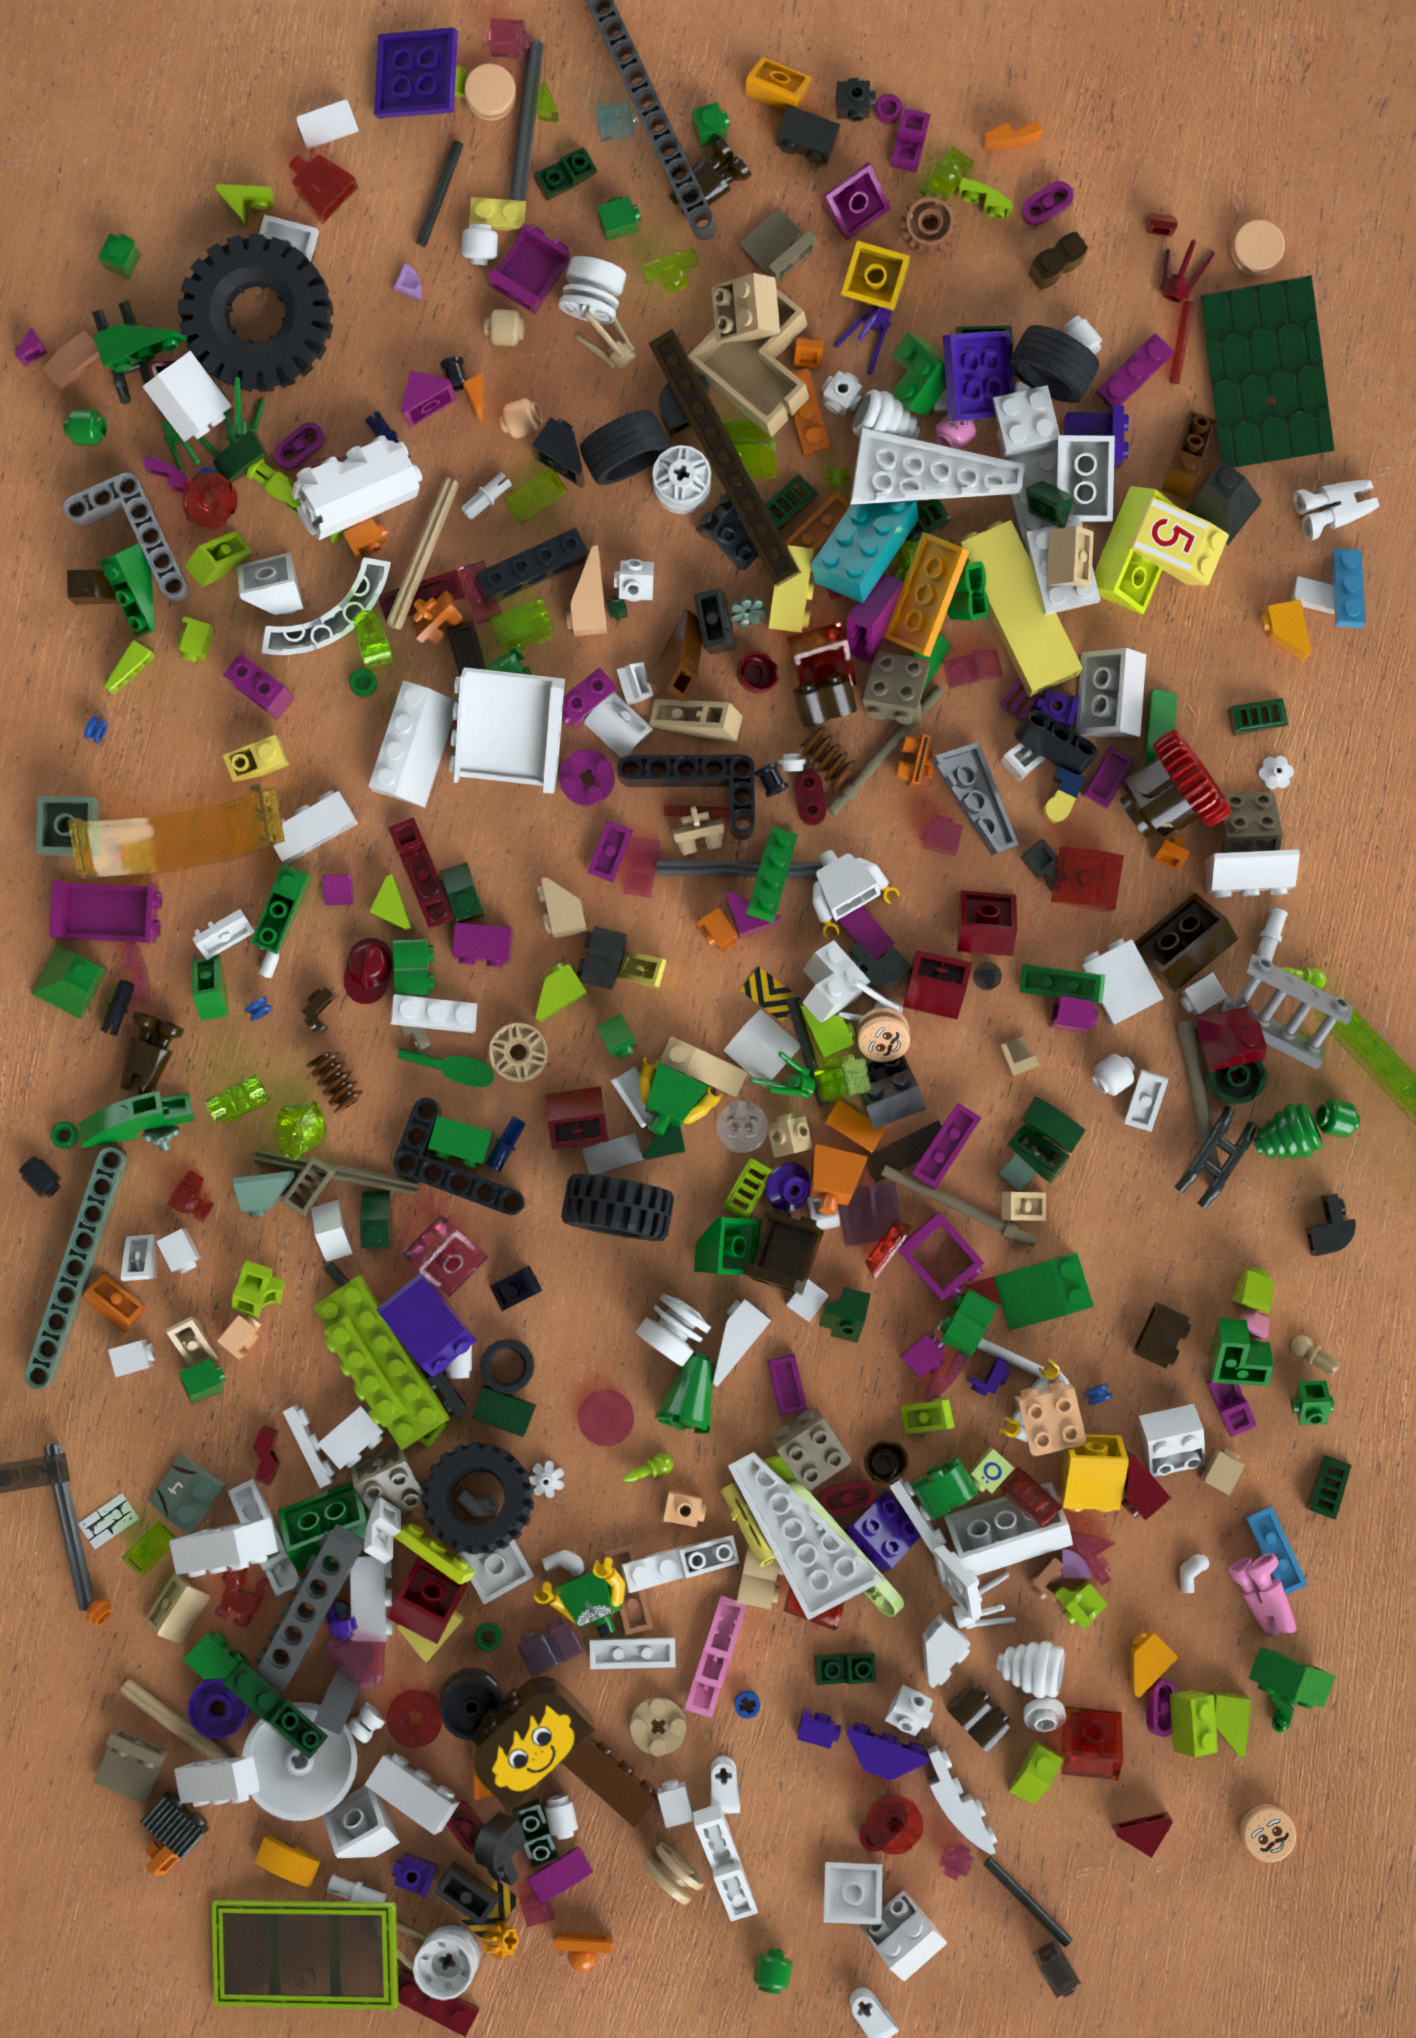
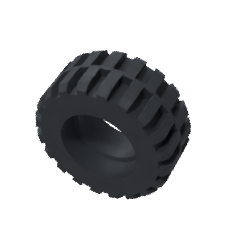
M576 1173L568 1178L561 1218L565 1224L598 1233L639 1240L663 1241L668 1236L674 1197L669 1190L645 1183L602 1175Z
M470 1442V1445L467 1446L462 1444L455 1446L454 1451L450 1453L445 1452L440 1456L441 1461L437 1465L433 1463L429 1469L431 1471L429 1479L425 1478L424 1480L425 1495H421L422 1504L425 1505V1511L423 1512L425 1519L430 1523V1529L441 1541L461 1552L478 1555V1553L491 1554L495 1553L497 1549L501 1548L503 1550L510 1546L509 1543L513 1539L517 1540L523 1534L521 1530L525 1525L528 1526L531 1520L529 1517L530 1511L534 1510V1501L532 1500L534 1489L530 1483L528 1472L513 1455L494 1444ZM473 1472L492 1474L500 1481L504 1490L505 1497L501 1511L492 1521L484 1525H470L463 1522L456 1515L452 1504L456 1486L465 1476Z

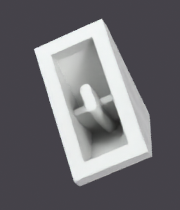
M1019 743L1003 756L1000 763L1019 782L1046 758Z
M339 1200L312 1207L314 1234L326 1262L354 1254Z
M154 1234L126 1236L121 1281L158 1278Z

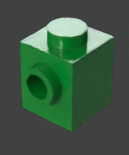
M718 102L692 110V125L700 148L712 145L713 139L717 136L727 140V127L730 126V121L726 110L721 111Z
M614 197L609 199L606 204L597 206L598 216L606 241L638 232L637 222L641 221L637 204L632 206L629 197Z
M109 233L98 259L105 269L130 279L141 254L134 244L135 241L124 234L116 236Z
M211 1358L179 1371L180 1381L191 1405L223 1392L222 1382L226 1381L220 1365L214 1366Z

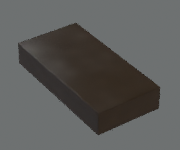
M470 621L446 628L459 676H461L464 667L484 669L486 665L474 622Z

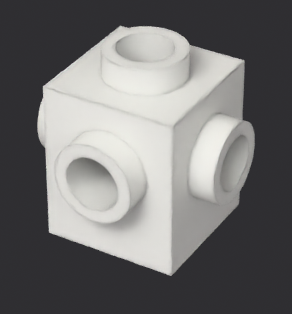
M838 371L834 378L829 376L821 389L824 391L822 403L831 412L846 417L850 409L855 411L863 398L860 395L862 385L859 384L860 381L848 372L844 374ZM838 388L842 389L846 393H840L838 391Z
M638 559L620 562V571L614 572V588H619V599H626L632 602L653 600L654 562H642Z
M902 1685L892 1699L885 1721L898 1727L903 1732L916 1736L922 1727L926 1729L931 1722L933 1713L930 1712L933 1700L919 1691Z

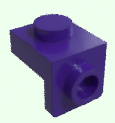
M996 1357L985 1382L968 1376L967 1381L972 1383L970 1389L984 1396L987 1395L988 1391L995 1394L999 1384L1004 1386L1011 1371L1007 1369L1009 1363Z

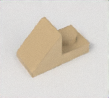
M1002 1192V1220L1046 1221V1193Z
M190 1317L166 1329V1333L189 1367L210 1358L212 1361L218 1359L217 1352L203 1332L200 1319Z

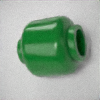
M73 409L69 413L68 419L64 420L63 429L65 435L69 436L71 442L75 445H98L102 438H105L107 435L106 418L96 409Z
M1329 1099L1318 1107L1315 1121L1322 1133L1346 1138L1359 1127L1360 1116L1357 1114L1354 1104Z
M768 1948V1953H761L757 1956L753 1981L759 1985V1990L780 1994L781 1990L788 1988L793 1963L790 1959L784 1957L785 1951Z

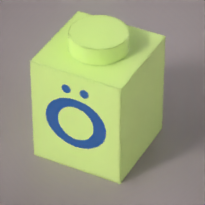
M990 1446L968 1472L973 1476L972 1479L976 1487L982 1493L985 1489L993 1493L1012 1472L1014 1467Z

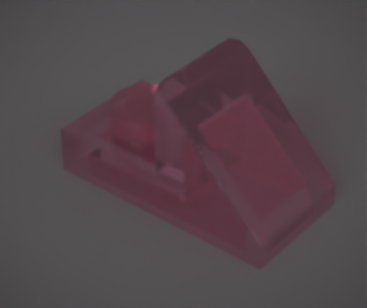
M997 649L972 650V653L969 655L943 660L949 689L1003 677Z
M1074 1530L1071 1531L1072 1540L1096 1581L1101 1586L1111 1581L1107 1574L1111 1571L1108 1563L1103 1556L1098 1558L1096 1555L1113 1546L1115 1542L1111 1539Z

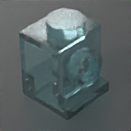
M629 101L606 106L596 105L602 142L634 136L633 126L638 125L636 109H630ZM616 117H622L620 120L613 119Z

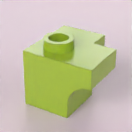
M245 1260L238 1284L232 1296L231 1309L258 1318L261 1310L266 1305L271 1303L280 1304L284 1295L285 1281L272 1277L271 1268Z
M1087 1580L1076 1588H1066L1059 1583L1051 1590L1065 1607L1061 1611L1072 1625L1077 1622L1083 1630L1093 1623L1094 1618L1108 1606Z

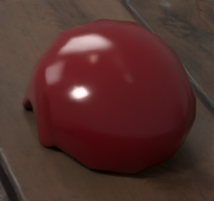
M760 651L747 653L737 664V680L743 689L753 694L765 693L772 689L779 681L777 677L778 665L767 654Z

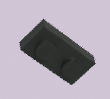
M444 1371L437 1373L433 1377L430 1374L426 1377L434 1391L439 1389L445 1399L442 1400V1403L450 1415L455 1413L459 1417L469 1410V1407L450 1379L447 1378Z

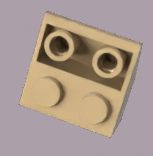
M751 273L711 287L716 342L760 340L780 333L775 277Z
M547 877L541 878L542 886L537 888L542 906H547L548 913L543 914L546 931L552 933L555 939L587 933L588 930L581 900Z

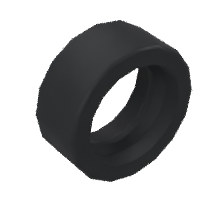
M512 1339L499 1340L489 1346L482 1355L480 1364L481 1375L487 1386L496 1392L505 1394L514 1393L524 1388L533 1377L535 1368L534 1358L529 1348L520 1341ZM501 1350H514L520 1354L524 1361L523 1374L514 1382H500L491 1371L492 1359Z

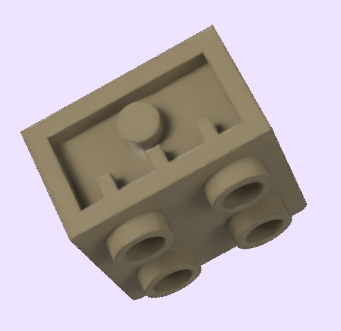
M777 208L739 242V247L766 276L775 277L777 284L816 249L817 237L810 230L803 234L780 208Z
M1273 792L1223 794L1230 804L1231 814L1222 820L1224 837L1221 853L1280 850L1283 833Z
M398 1444L366 1458L350 1468L354 1487L370 1514L376 1499L379 1497L400 1509L401 1515L423 1505L421 1495H425V1492L409 1466L406 1450L401 1451Z
M116 1728L109 1735L106 1742L108 1749L94 1782L145 1804L150 1797L169 1750Z

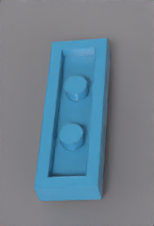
M1334 549L1331 554L1335 627L1363 628L1366 624L1362 551Z
M1269 1505L1245 1516V1520L1262 1556L1269 1553L1276 1555L1278 1565L1271 1573L1273 1579L1281 1580L1285 1594H1290L1307 1586L1308 1583L1273 1507Z

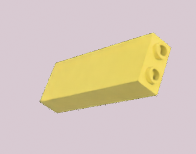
M1000 520L989 525L985 532L980 534L972 532L964 536L959 546L970 550L966 561H982L985 567V591L989 600L988 614L1028 697H1032L1078 676L1083 667L1057 614H1044L1032 562L1012 521L1009 520L1003 523Z

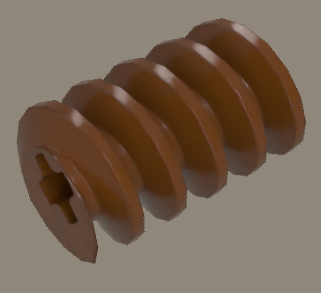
M822 727L800 746V748L805 746L801 755L807 757L812 754L809 764L820 763L817 772L827 771L824 780L828 782L835 779L832 788L836 790L857 772V770L852 769L856 761L853 759L845 762L848 752L845 751L838 754L837 751L840 744L830 746L829 744L833 736L830 735L823 738L822 735L825 727Z
M329 1051L311 1060L306 1066H316L311 1075L313 1077L322 1076L318 1080L317 1085L319 1087L327 1085L323 1095H333L328 1103L330 1106L339 1105L334 1111L336 1114L357 1102L363 1090L353 1091L354 1086L358 1083L357 1080L348 1082L347 1078L352 1074L351 1070L342 1072L341 1069L346 1062L335 1061L341 1053L339 1051L332 1053Z

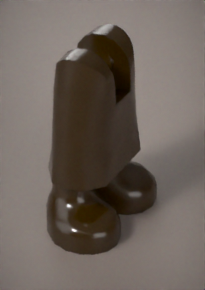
M717 136L712 141L713 156L707 161L704 157H701L691 168L709 206L730 191L728 185L735 180L746 181L752 176L746 164L738 156L734 158L732 150L720 136ZM729 163L725 171H723L721 174L717 172L720 168ZM672 191L669 195V199L674 204H678L679 202L676 198V195L674 191ZM692 197L687 203H693L698 197Z
M134 1011L132 1019L140 1027V1034L138 1038L132 1036L130 1038L124 1060L120 1088L129 1091L136 1075L139 1074L143 1078L138 1095L151 1093L155 1088L173 1051L167 1049L173 1039L180 1038L185 1029L166 1021L160 1022L161 1019ZM159 1025L156 1044H152L151 1040Z

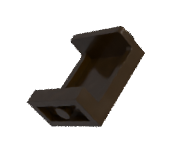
M776 1209L775 1213L766 1210L764 1216L768 1218V1222L753 1265L746 1263L743 1274L751 1280L802 1295L824 1231L816 1225L817 1221L811 1218L801 1216L800 1220L791 1218V1213L781 1209Z

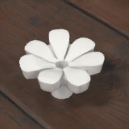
M547 1460L543 1468L538 1463L532 1467L535 1475H530L529 1480L532 1485H535L534 1494L537 1496L545 1492L547 1498H552L555 1496L554 1489L562 1490L564 1488V1482L559 1480L564 1475V1471L562 1468L554 1470V1462L551 1460Z

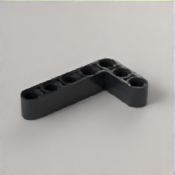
M742 754L627 755L618 762L619 780L627 787H729L730 833L738 840H746L753 835L755 829V766L749 756ZM632 766L638 771L636 774L628 776L623 773V770L626 767ZM656 766H660L666 771L664 774L656 776L651 773V770ZM689 766L693 769V772L685 776L679 773V769ZM711 766H717L721 769V772L718 775H710L706 770ZM738 766H745L749 769V772L746 775H738L734 770ZM738 793H746L750 798L746 802H739L734 797ZM743 819L748 821L750 825L742 830L737 828L735 823Z
M424 1097L417 1100L393 1159V1166L396 1172L507 1215L521 1213L526 1204L525 1197L521 1192L425 1156L436 1118L440 1116L441 1108L438 1102L432 1098ZM429 1102L434 1106V1114L430 1118H423L420 1114V1107L424 1103ZM414 1129H421L424 1133V1140L418 1145L410 1141V1134ZM405 1155H410L414 1159V1166L410 1171H404L400 1167V1160ZM431 1165L438 1166L441 1171L440 1177L436 1181H431L426 1176V1170ZM457 1175H463L467 1180V1186L462 1191H457L452 1185V1181ZM486 1184L490 1185L494 1192L492 1198L488 1201H484L479 1197L480 1187ZM511 1194L518 1196L520 1200L519 1207L514 1211H510L505 1206V1199Z

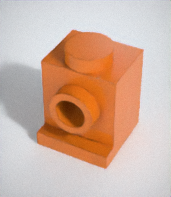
M372 517L343 532L359 563L363 559L361 555L365 553L371 555L382 548L381 545L385 543L384 539L389 537L382 523L376 524Z
M719 907L696 922L698 930L703 927L706 930L702 935L711 947L716 945L724 953L736 944L734 939L738 937V934Z

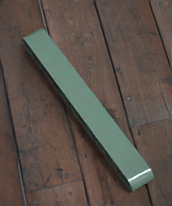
M104 1148L97 1156L25 1370V1382L32 1389L48 1387L56 1379L127 1167V1154L120 1148ZM112 1152L116 1153L119 1159L118 1164L114 1168L109 1167L106 1161L107 1156ZM102 1179L107 1180L110 1186L109 1191L104 1195L97 1188L98 1183ZM93 1206L98 1207L101 1213L100 1218L95 1222L88 1215L90 1208ZM84 1233L89 1234L91 1237V1244L86 1249L80 1245V1237ZM74 1260H78L82 1264V1271L79 1275H75L71 1271V1264ZM65 1287H69L73 1291V1298L70 1302H66L62 1298V1291ZM56 1314H60L64 1318V1325L61 1329H57L53 1325V1317ZM47 1341L52 1342L55 1346V1352L52 1356H48L44 1352V1344ZM38 1368L43 1369L46 1374V1379L43 1383H39L35 1379V1371Z

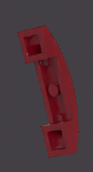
M412 817L388 827L429 930L455 920L447 895L415 818Z

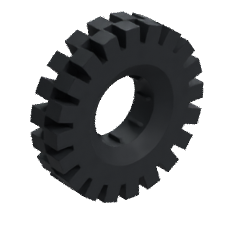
M249 234L247 239H243L240 235L226 238L228 244L220 246L216 243L206 251L209 255L204 260L198 257L190 267L194 271L191 278H184L180 289L184 293L183 300L178 299V314L182 317V323H179L181 334L187 337V348L201 366L227 385L235 386L234 379L239 377L240 388L244 391L251 392L252 389H257L260 392L274 391L275 386L288 387L296 383L294 378L300 374L305 377L313 370L314 367L311 364L316 358L321 360L327 349L324 343L326 338L331 339L333 325L330 322V316H334L333 304L328 296V293H330L319 271L296 247L292 248L286 241L276 237L267 239L263 234ZM260 286L262 290H265L267 287L279 293L277 298L280 302L284 303L285 317L281 318L283 324L280 330L274 336L270 335V339L259 343H254L251 339L246 342L237 338L235 335L237 330L234 327L231 328L229 319L230 312H233L231 306L240 293L244 294L246 289Z

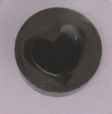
M991 962L981 963L973 972L975 985L985 991L996 988L1002 979L1000 968Z

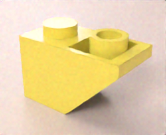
M276 735L223 755L233 782L265 776L290 766L282 744Z

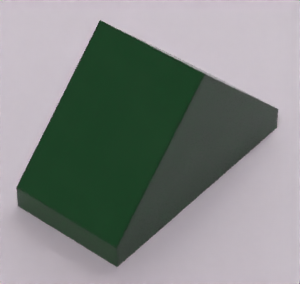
M669 1123L664 1135L656 1134L642 1157L646 1160L686 1152L681 1127L679 1128Z

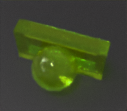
M952 146L944 158L937 164L935 170L921 188L920 193L925 197L927 193H930L931 197L934 198L941 194V200L945 202L957 189L961 178H964L970 171L974 161Z
M690 248L643 265L642 275L645 284L661 279V283L666 290L670 292L681 291L688 281L685 270L697 267L695 249Z

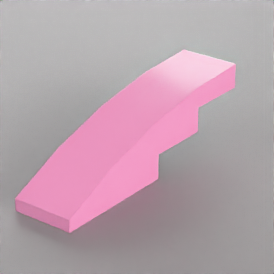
M720 1596L684 1710L712 1718L745 1615L746 1604L737 1603L736 1600Z

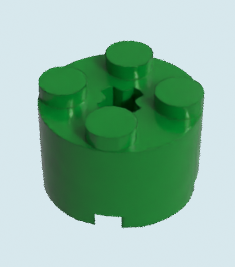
M959 1456L947 1461L944 1464L945 1467L941 1463L931 1467L926 1471L928 1474L926 1478L922 1476L910 1483L911 1488L931 1520L951 1512V1508L958 1504L962 1506L978 1494L976 1485Z

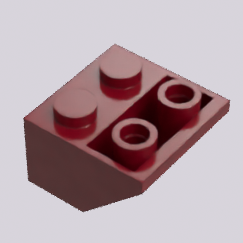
M917 950L912 963L913 967L911 968L903 1007L958 1020L968 985L972 962Z
M601 1086L545 1094L548 1126L553 1150L609 1142Z

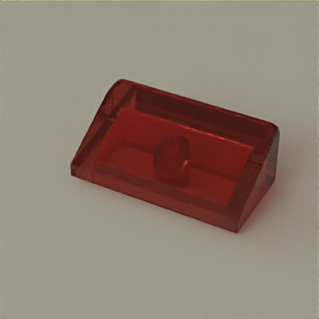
M896 1219L867 1257L865 1263L872 1278L876 1279L907 1238L912 1229L909 1224Z

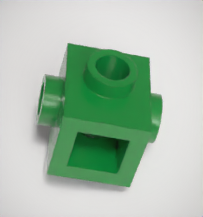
M1326 1380L1298 1381L1296 1396L1291 1397V1410L1293 1414H1297L1299 1425L1328 1424L1329 1413L1334 1412L1333 1396H1330Z

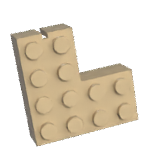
M777 288L779 334L760 340L718 343L716 342V331L714 328L688 355L700 378L705 376L709 385L770 437L788 421L787 413L793 416L809 399L806 384L776 360L779 354L807 326L804 310Z

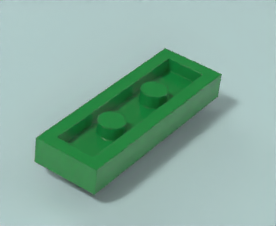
M1022 964L1019 992L1050 997L1065 996L1102 1003L1105 974Z

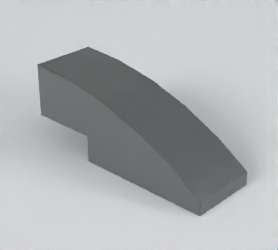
M350 1640L313 1724L336 1734H341L377 1650L363 1644H351Z

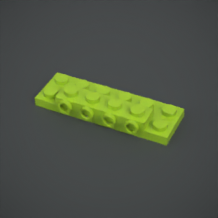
M360 1275L313 1307L327 1328L324 1331L327 1336L324 1339L327 1348L333 1353L337 1352L342 1361L339 1362V1367L347 1377L352 1376L356 1383V1386H354L356 1395L362 1401L366 1399L371 1407V1410L368 1412L370 1418L376 1425L387 1426L402 1451L450 1420L409 1351L376 1311L380 1304L362 1275Z

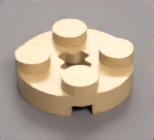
M651 1697L638 1704L632 1713L630 1723L632 1739L638 1748L645 1753L660 1757L673 1752L683 1742L687 1724L685 1713L678 1703L666 1697ZM654 1719L658 1722L663 1719L666 1722L663 1726L665 1731L662 1733L660 1731L653 1732V1724L651 1722Z

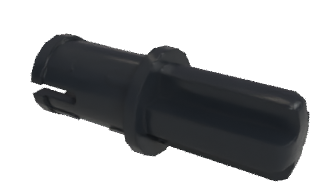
M125 980L119 981L111 1004L107 1003L109 1009L100 1031L107 1034L110 1024L113 1023L110 1035L117 1037L124 1015L129 1012L127 1007L135 989L133 983Z

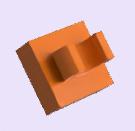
M805 335L797 338L794 366L821 369L824 341H821L820 337H816V340L806 339Z
M1177 834L1171 842L1165 839L1156 851L1153 860L1178 872L1190 854V851L1182 848L1186 839Z
M153 1841L145 1849L149 1856L153 1858L146 1865V1868L152 1875H165L180 1860L170 1848L160 1841L158 1843Z

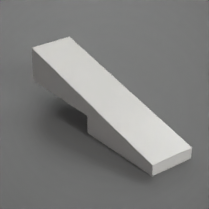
M721 1804L693 1812L696 1831L712 1868L713 1878L731 1922L757 1914L758 1909Z

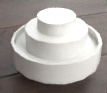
M1047 1696L1045 1698H1036L1023 1709L1024 1723L1034 1731L1048 1732L1062 1726L1066 1720L1064 1705L1060 1701Z

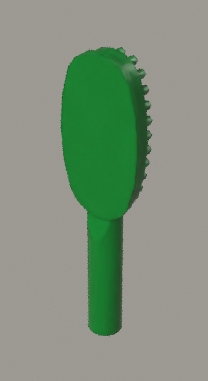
M400 1048L398 1052V1059L441 1070L445 1077L462 1085L486 1087L494 1080L492 1068L472 1058L449 1056L441 1059Z

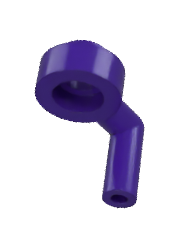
M333 1603L326 1616L330 1636L336 1635L337 1640L354 1636L353 1630L358 1629L356 1617L339 1620L335 1603Z

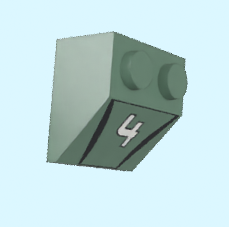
M180 1452L149 1498V1501L167 1520L191 1535L198 1529L228 1483Z

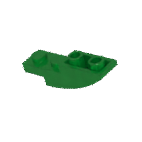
M160 1091L109 1105L79 1122L82 1148L139 1138L138 1131L193 1122L190 1094L186 1093L161 1098Z

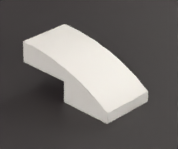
M381 1497L376 1499L369 1517L365 1533L364 1551L386 1564L393 1558V1537L401 1531V1510Z

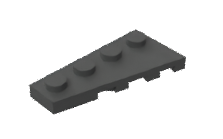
M979 742L935 755L929 759L991 855L1019 846Z

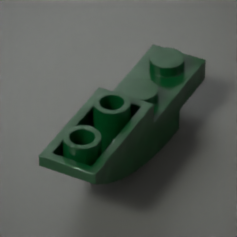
M240 1660L223 1680L222 1684L239 1701L308 1759H311L328 1738L325 1732L313 1724L307 1716L289 1700L282 1697L243 1661Z

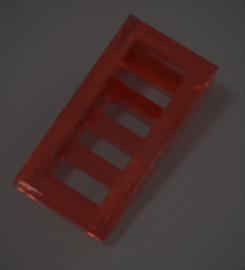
M1020 1467L1012 1471L1000 1484L1004 1496L1041 1527L1062 1509L1061 1504ZM1030 1488L1031 1490L1021 1498L1020 1496ZM1037 1496H1039V1498H1038L1031 1506H1029V1504H1030ZM1047 1502L1048 1505L1038 1514L1036 1511Z

